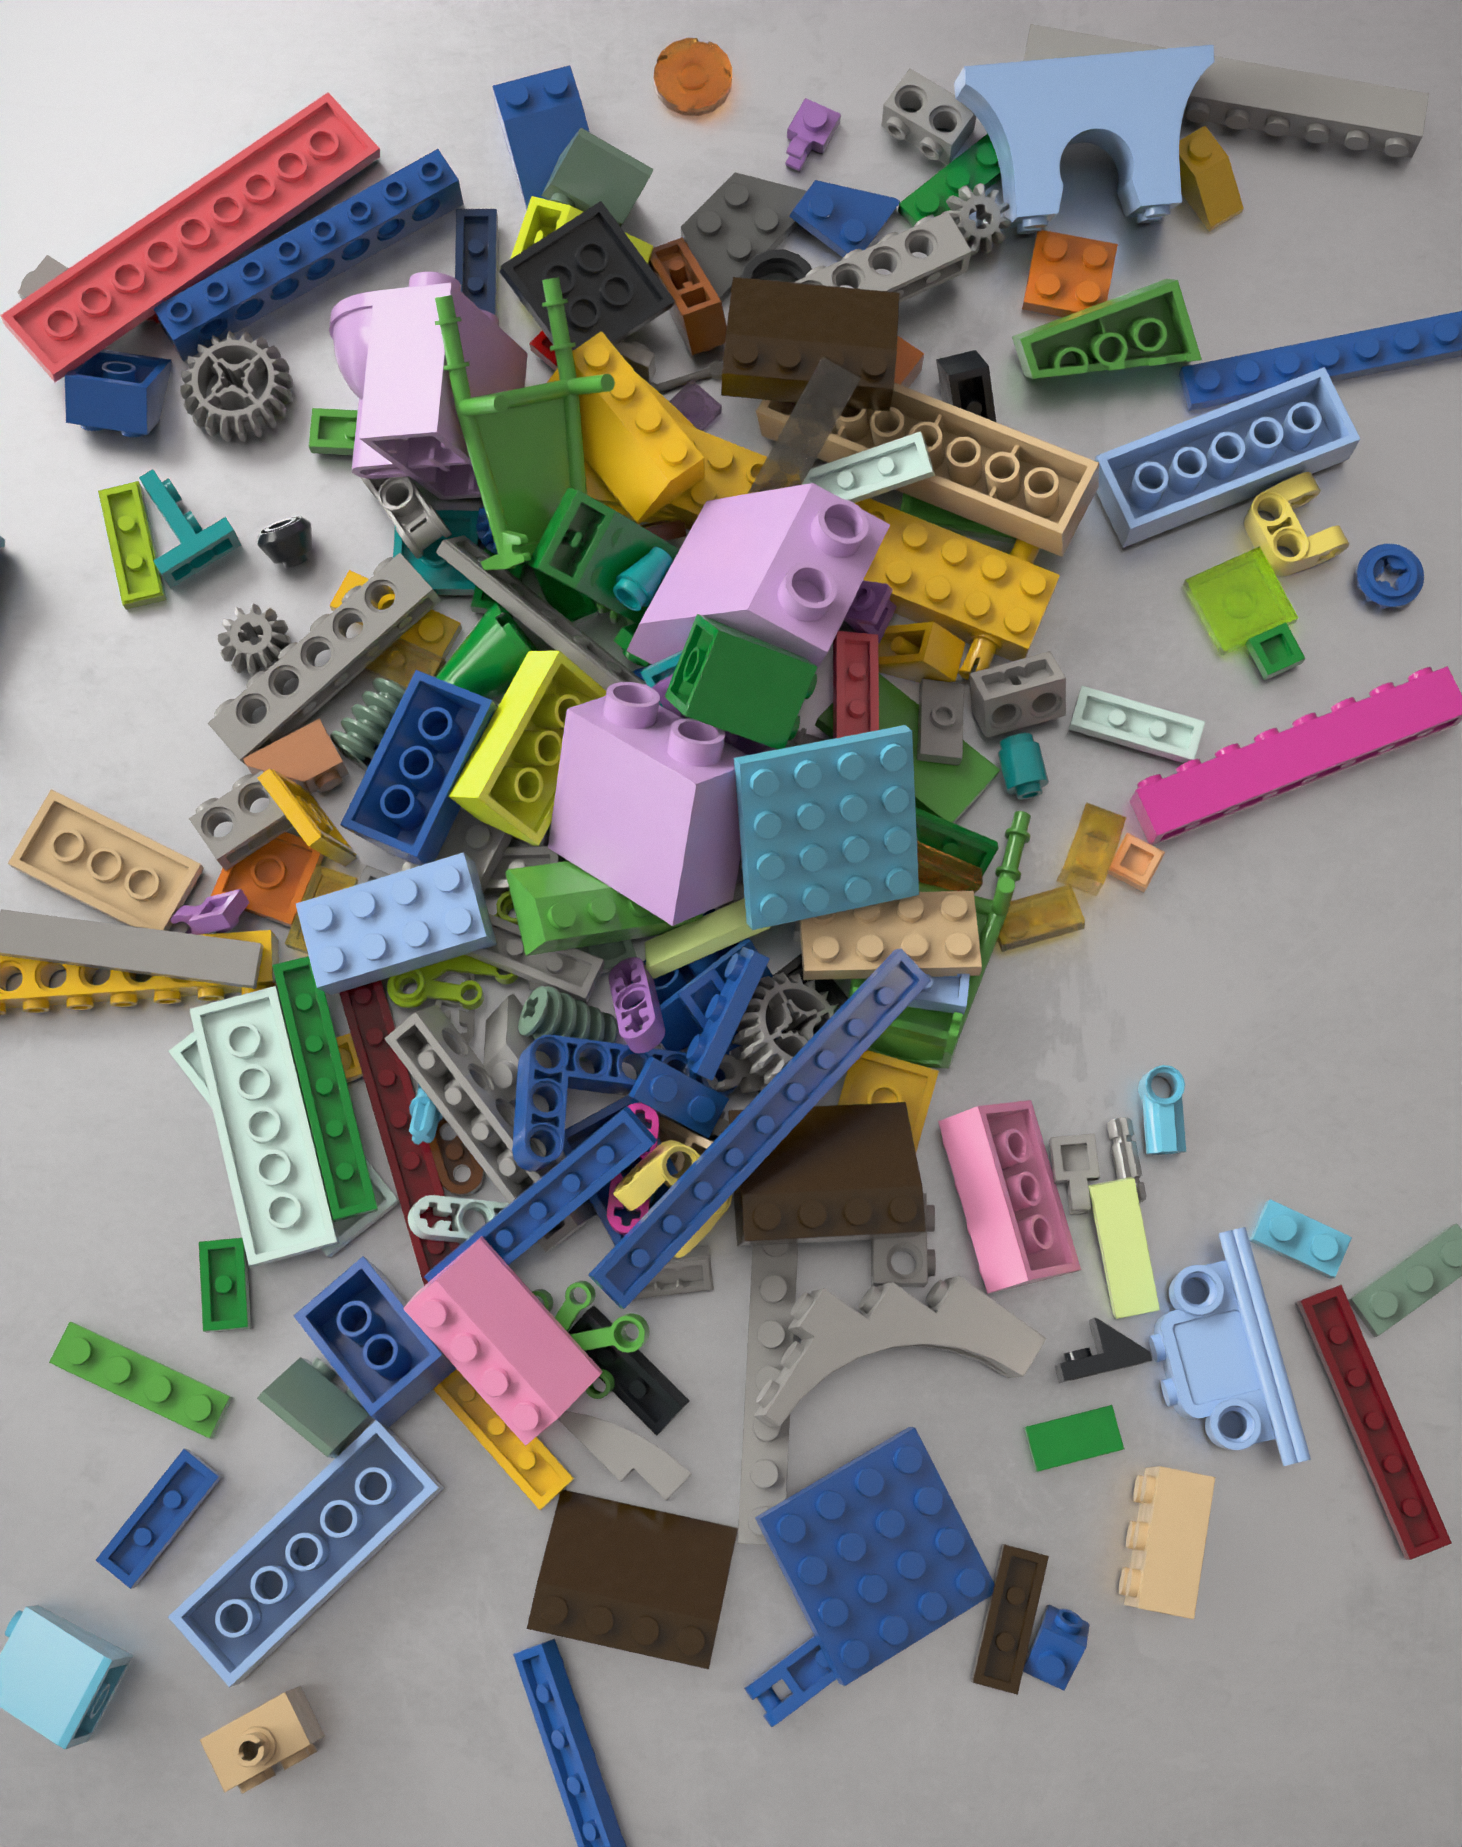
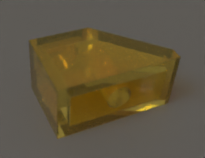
M1086 802L1056 881L1097 896L1105 882L1119 845L1126 817Z

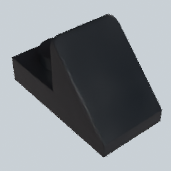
M1094 1317L1089 1320V1325L1097 1355L1092 1356L1090 1347L1064 1353L1065 1362L1054 1367L1058 1382L1063 1383L1152 1361L1150 1351Z

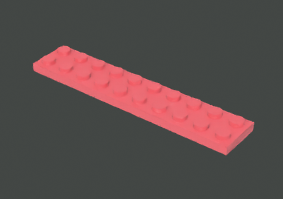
M328 92L1 314L2 322L56 383L68 371L76 369L154 315V308L204 280L380 158V148Z

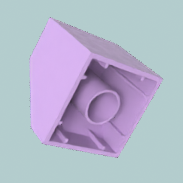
M814 483L706 501L639 623L627 651L650 664H654L682 651L696 615L700 614L802 656L816 665L818 669L830 649L890 524L862 510L855 503L842 499Z

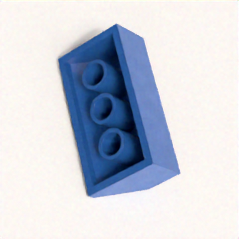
M415 670L340 825L386 852L415 865L421 866L434 862L461 808L460 805L448 796L498 708L493 700Z

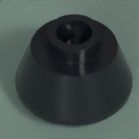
M295 516L276 522L259 532L257 545L275 564L283 563L285 568L299 565L308 560L306 553L312 549L311 523L302 516Z

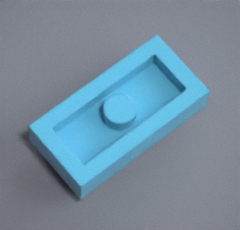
M1269 1199L1265 1203L1249 1241L1329 1279H1333L1336 1277L1352 1237Z

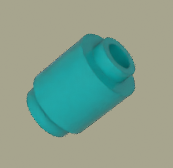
M1021 733L1001 740L999 742L1001 750L998 752V758L1007 793L1017 794V798L1020 800L1030 799L1042 794V788L1049 783L1040 745L1038 742H1034L1033 735L1031 733Z

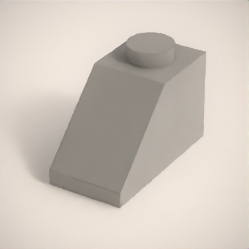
M514 994L508 996L486 1019L483 1067L508 1102L516 1099L519 1057L534 1041L532 1035L527 1037L519 1033L518 1021L523 1005ZM536 1051L538 1063L545 1068H551L549 1056L544 1052Z

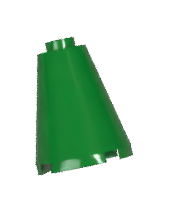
M495 603L484 614L437 674L436 678L492 700L506 693L528 652L537 651L538 649L509 614H505L502 617L499 616L502 613L501 605Z

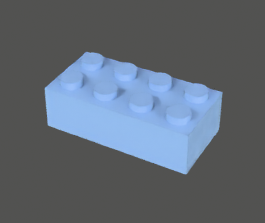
M464 852L296 903L316 986L330 995L497 945L475 862Z

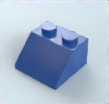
M103 349L76 369L65 374L66 423L80 425L82 429L87 431L110 429L121 431L122 435L128 437L148 435L160 421L172 368V359Z

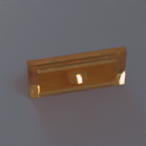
M917 841L919 882L954 891H974V894L980 889L983 884L981 868Z

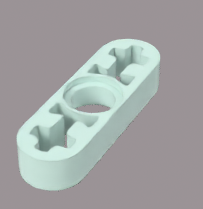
M428 1195L421 1198L410 1209L408 1224L411 1231L419 1238L463 1243L474 1234L467 1231L463 1225L462 1218L466 1211H478L483 1215L486 1224L495 1216V1213H499L509 1203ZM428 1207H432L433 1215L448 1217L452 1213L451 1208H454L456 1211L452 1218L453 1231H449L451 1221L440 1220L432 1228L427 1227V1220L420 1218V1214H423Z

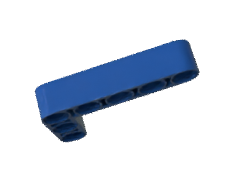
M542 1035L521 1053L518 1061L512 1146L513 1158L519 1167L529 1172L540 1171L560 1156L564 1147L567 1088L626 1096L632 1090L649 1056L656 1058L711 1089L713 1088L707 1082V1078L686 1068L689 1059L686 1058L687 1053L653 1048L645 1053H634L625 1044L558 1035ZM536 1051L544 1052L549 1056L551 1068H545L538 1063ZM579 1057H585L591 1061L594 1066V1074L587 1073L581 1068ZM622 1062L628 1063L636 1071L635 1080L625 1075L622 1069ZM718 1068L714 1077L720 1083L726 1079L723 1070ZM738 1085L725 1092L718 1093L727 1097L734 1092ZM533 1094L540 1095L546 1099L549 1106L548 1112H542L535 1107ZM531 1138L539 1139L546 1148L545 1157L538 1156L532 1151L530 1147Z

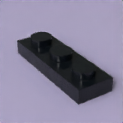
M592 1306L568 1333L574 1334L610 1327L613 1323L598 1308ZM611 1345L585 1350L600 1369L607 1370L612 1374L614 1378V1388L612 1391L656 1436L667 1427L690 1401L639 1349L626 1353Z

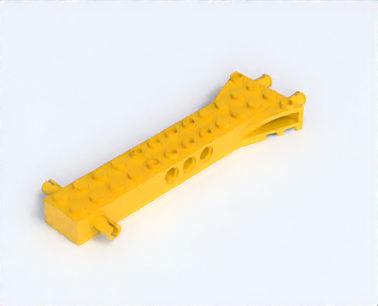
M637 374L704 456L705 463L704 479L643 522L681 520V522L685 523V528L691 530L706 501L802 485L799 473L803 471L697 429L662 394ZM584 460L587 495L632 520ZM868 498L855 503L862 510L890 524L863 580L885 583L892 588L893 591L889 600L896 606L895 614L917 623L934 621L962 641L971 644L962 667L958 671L962 678L969 679L974 665H977L975 672L988 669L994 654L1010 661L1027 657L1060 577L1057 573L1033 564L1040 550L1039 547L1016 539L1011 553L1007 554Z

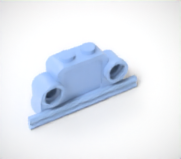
M1246 1227L1219 1233L1225 1260L1207 1265H1191L1181 1270L1172 1280L1169 1287V1298L1176 1310L1162 1315L1155 1323L1154 1335L1149 1336L1154 1360L1156 1362L1162 1361L1166 1379L1161 1380L1165 1402L1168 1407L1174 1406L1176 1412L1185 1419L1194 1420L1206 1417L1205 1430L1207 1436L1218 1447L1229 1450H1243L1253 1444L1276 1439L1283 1466L1311 1460Z

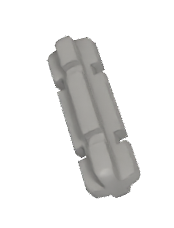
M1126 1117L1112 1119L1108 1122L1107 1129L1109 1139L1114 1141L1111 1150L1117 1180L1129 1177L1135 1178L1139 1203L1146 1200L1147 1196L1144 1182L1139 1180L1142 1176L1136 1141L1131 1139L1134 1135L1132 1120Z

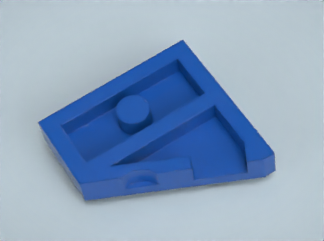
M815 180L789 217L843 258L847 253L855 249H862V251L867 249L900 201L894 197Z

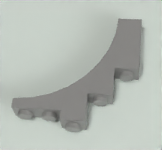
M961 1276L948 1278L944 1281L939 1280L926 1297L925 1302L929 1304L928 1307L893 1282L882 1284L878 1287L872 1286L859 1303L858 1308L862 1310L861 1314L825 1288L811 1291L810 1294L805 1292L791 1310L790 1315L794 1317V1320L788 1327V1330L802 1340L800 1343L798 1341L793 1342L783 1355L781 1364L785 1367L777 1380H769L760 1391L756 1399V1403L760 1406L753 1417L767 1427L781 1426L802 1397L830 1373L859 1357L888 1348L916 1346L947 1350L977 1360L1003 1376L1013 1378L1025 1375L1047 1338Z

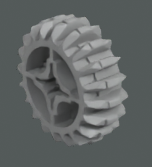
M228 331L226 341L220 342L217 337L212 335L211 342L213 346L207 348L198 344L197 350L200 357L188 356L187 364L190 369L181 371V378L185 383L180 386V393L183 399H185L184 407L188 414L193 415L194 423L199 428L205 426L207 434L212 437L220 432L223 440L229 442L234 433H237L239 440L245 443L247 433L253 431L257 437L261 438L263 434L261 427L267 425L269 428L275 429L277 424L274 416L286 417L287 410L283 404L292 403L293 396L289 389L293 387V379L288 374L290 370L289 365L284 358H281L279 349L274 345L269 347L266 339L262 336L253 342L251 334L245 331L240 340H236L234 333ZM216 374L218 381L211 388L212 394L206 398L207 387ZM268 375L267 387L263 395L258 399L256 391L263 385L261 380Z
M784 972L775 974L772 978L769 976L761 978L736 1030L738 1033L734 1036L732 1043L743 1047L739 1059H749L753 1064L750 1074L759 1071L763 1073L764 1085L769 1084L839 1008V1005L830 1006L827 1002L828 991L818 993L815 990V980L807 981L803 984L799 974L791 975L787 978Z

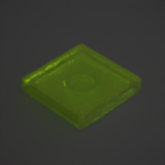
M1260 546L1187 578L1183 583L1221 656L1245 646L1249 638L1285 622L1290 626L1298 620L1293 606Z

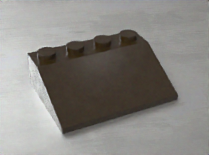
M733 277L724 348L721 396L889 412L894 390L900 293Z
M906 1102L814 1106L733 1193L737 1246L915 1237L926 1232L923 1187ZM743 1110L728 1111L729 1125Z
M563 1490L559 1495L537 1580L527 1629L709 1669L738 1528Z

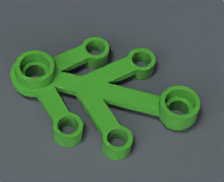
M577 1281L567 1288L565 1292L566 1300L555 1316V1319L567 1332L580 1311L594 1302L596 1295L594 1287L587 1281ZM576 1287H580L586 1292L587 1298L584 1303H580L575 1299L574 1291ZM544 1289L532 1291L535 1296L543 1299L544 1306L550 1312L553 1308L551 1294ZM629 1313L616 1319L610 1327L570 1335L584 1351L614 1345L618 1350L629 1353L638 1350L646 1344L650 1331L643 1317L638 1314ZM631 1323L637 1326L639 1330L637 1339H632L627 1335V1324ZM601 1369L603 1372L599 1376L605 1381V1390L603 1392L596 1390L592 1383L586 1389V1393L590 1397L601 1399L612 1392L614 1378L607 1370Z

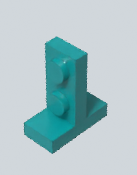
M153 469L139 477L148 495L181 543L153 560L170 589L242 546L226 517L203 530L191 511L183 514L176 504L182 498L169 478L161 482Z

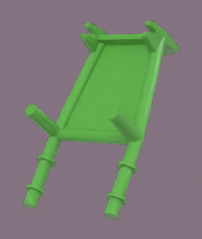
M559 277L542 280L546 302L542 303V307L547 306L554 344L550 346V351L555 350L560 380L472 398L466 367L470 366V363L464 361L457 323L461 321V317H456L452 295L435 298L439 318L438 321H435V326L440 325L447 365L443 366V369L449 371L457 416L498 554L481 561L484 570L516 568V565L530 561L567 488L577 489L587 494L579 395L609 392L613 390L615 385L614 378L610 374L577 378L572 347L576 345L575 342L570 341L564 303H568V300L563 299Z
M1016 811L1011 828L1005 831L1004 836L1008 841L1002 865L997 867L995 871L998 881L993 900L974 895L982 969L980 976H970L967 1007L964 1015L958 1012L948 1013L907 1006L867 1050L924 1067L950 1068L961 1032L1008 914L1015 882L1021 879V872L1018 868L1024 844L1028 843L1031 837L1027 832L1031 819L1030 814L1024 811ZM919 882V892L954 891ZM868 978L851 979L849 998Z

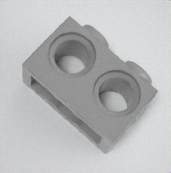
M909 68L883 105L881 126L892 137L898 140H906L918 147L927 158L940 160L948 165L973 132L976 116L969 108L956 100L953 93ZM913 108L917 110V112L909 113L904 111L903 109ZM938 128H947V129H949L951 132L942 133V132H939L937 129H938Z
M1050 651L970 673L971 711L986 738L1066 716V677Z
M262 770L255 775L247 774L233 784V790L219 799L211 798L203 802L196 809V814L189 818L225 871L293 827L257 777L264 773ZM259 798L269 799V804L264 811L259 813L250 812V807L255 800ZM223 822L233 823L231 831L226 836L214 837V830L219 824Z
M923 1193L926 1232L915 1237L871 1239V1287H878L890 1282L895 1283L899 1287H925L928 1284V1276H935V1249H927V1232L935 1231L934 1205H927V1193ZM899 1251L910 1253L915 1260V1270L910 1274H899L892 1267V1255Z

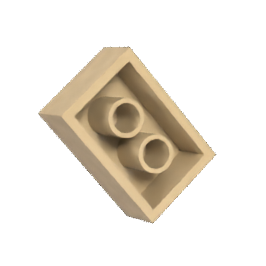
M1162 1466L1145 1468L1144 1476H1137L1133 1501L1140 1503L1137 1522L1130 1521L1126 1538V1548L1132 1549L1130 1568L1123 1567L1119 1582V1594L1125 1596L1124 1605L1194 1619L1215 1477Z

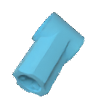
M1157 1066L1143 1075L1139 1081L1138 1093L1143 1104L1146 1155L1186 1152L1182 1101L1185 1082L1179 1070L1172 1066ZM1155 1076L1164 1077L1170 1083L1171 1093L1168 1098H1160L1153 1092L1151 1084Z

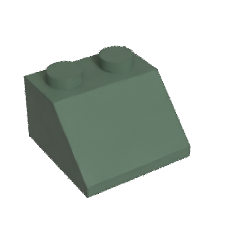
M580 128L561 153L541 196L550 201L570 205L583 212L602 201L621 227L654 169Z
M300 1357L264 1389L257 1399L326 1457L336 1458L364 1432L374 1418L369 1415L349 1388L345 1391L333 1381L337 1372L318 1357L312 1363Z

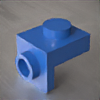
M1048 1605L1043 1615L1042 1625L1026 1656L1023 1672L1065 1691L1087 1647L1089 1623L1082 1620L1078 1614L1071 1610L1058 1609Z

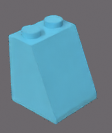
M39 1605L26 1606L24 1611L19 1610L15 1613L5 1631V1636L9 1637L0 1654V1707L63 1749L88 1742L134 1655Z

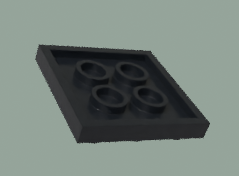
M602 201L502 264L499 271L552 344L553 338L547 306L542 307V303L546 302L542 280L559 277L563 299L568 300V303H564L570 341L575 342L576 345L572 347V351L601 331L615 346L672 308L675 302Z

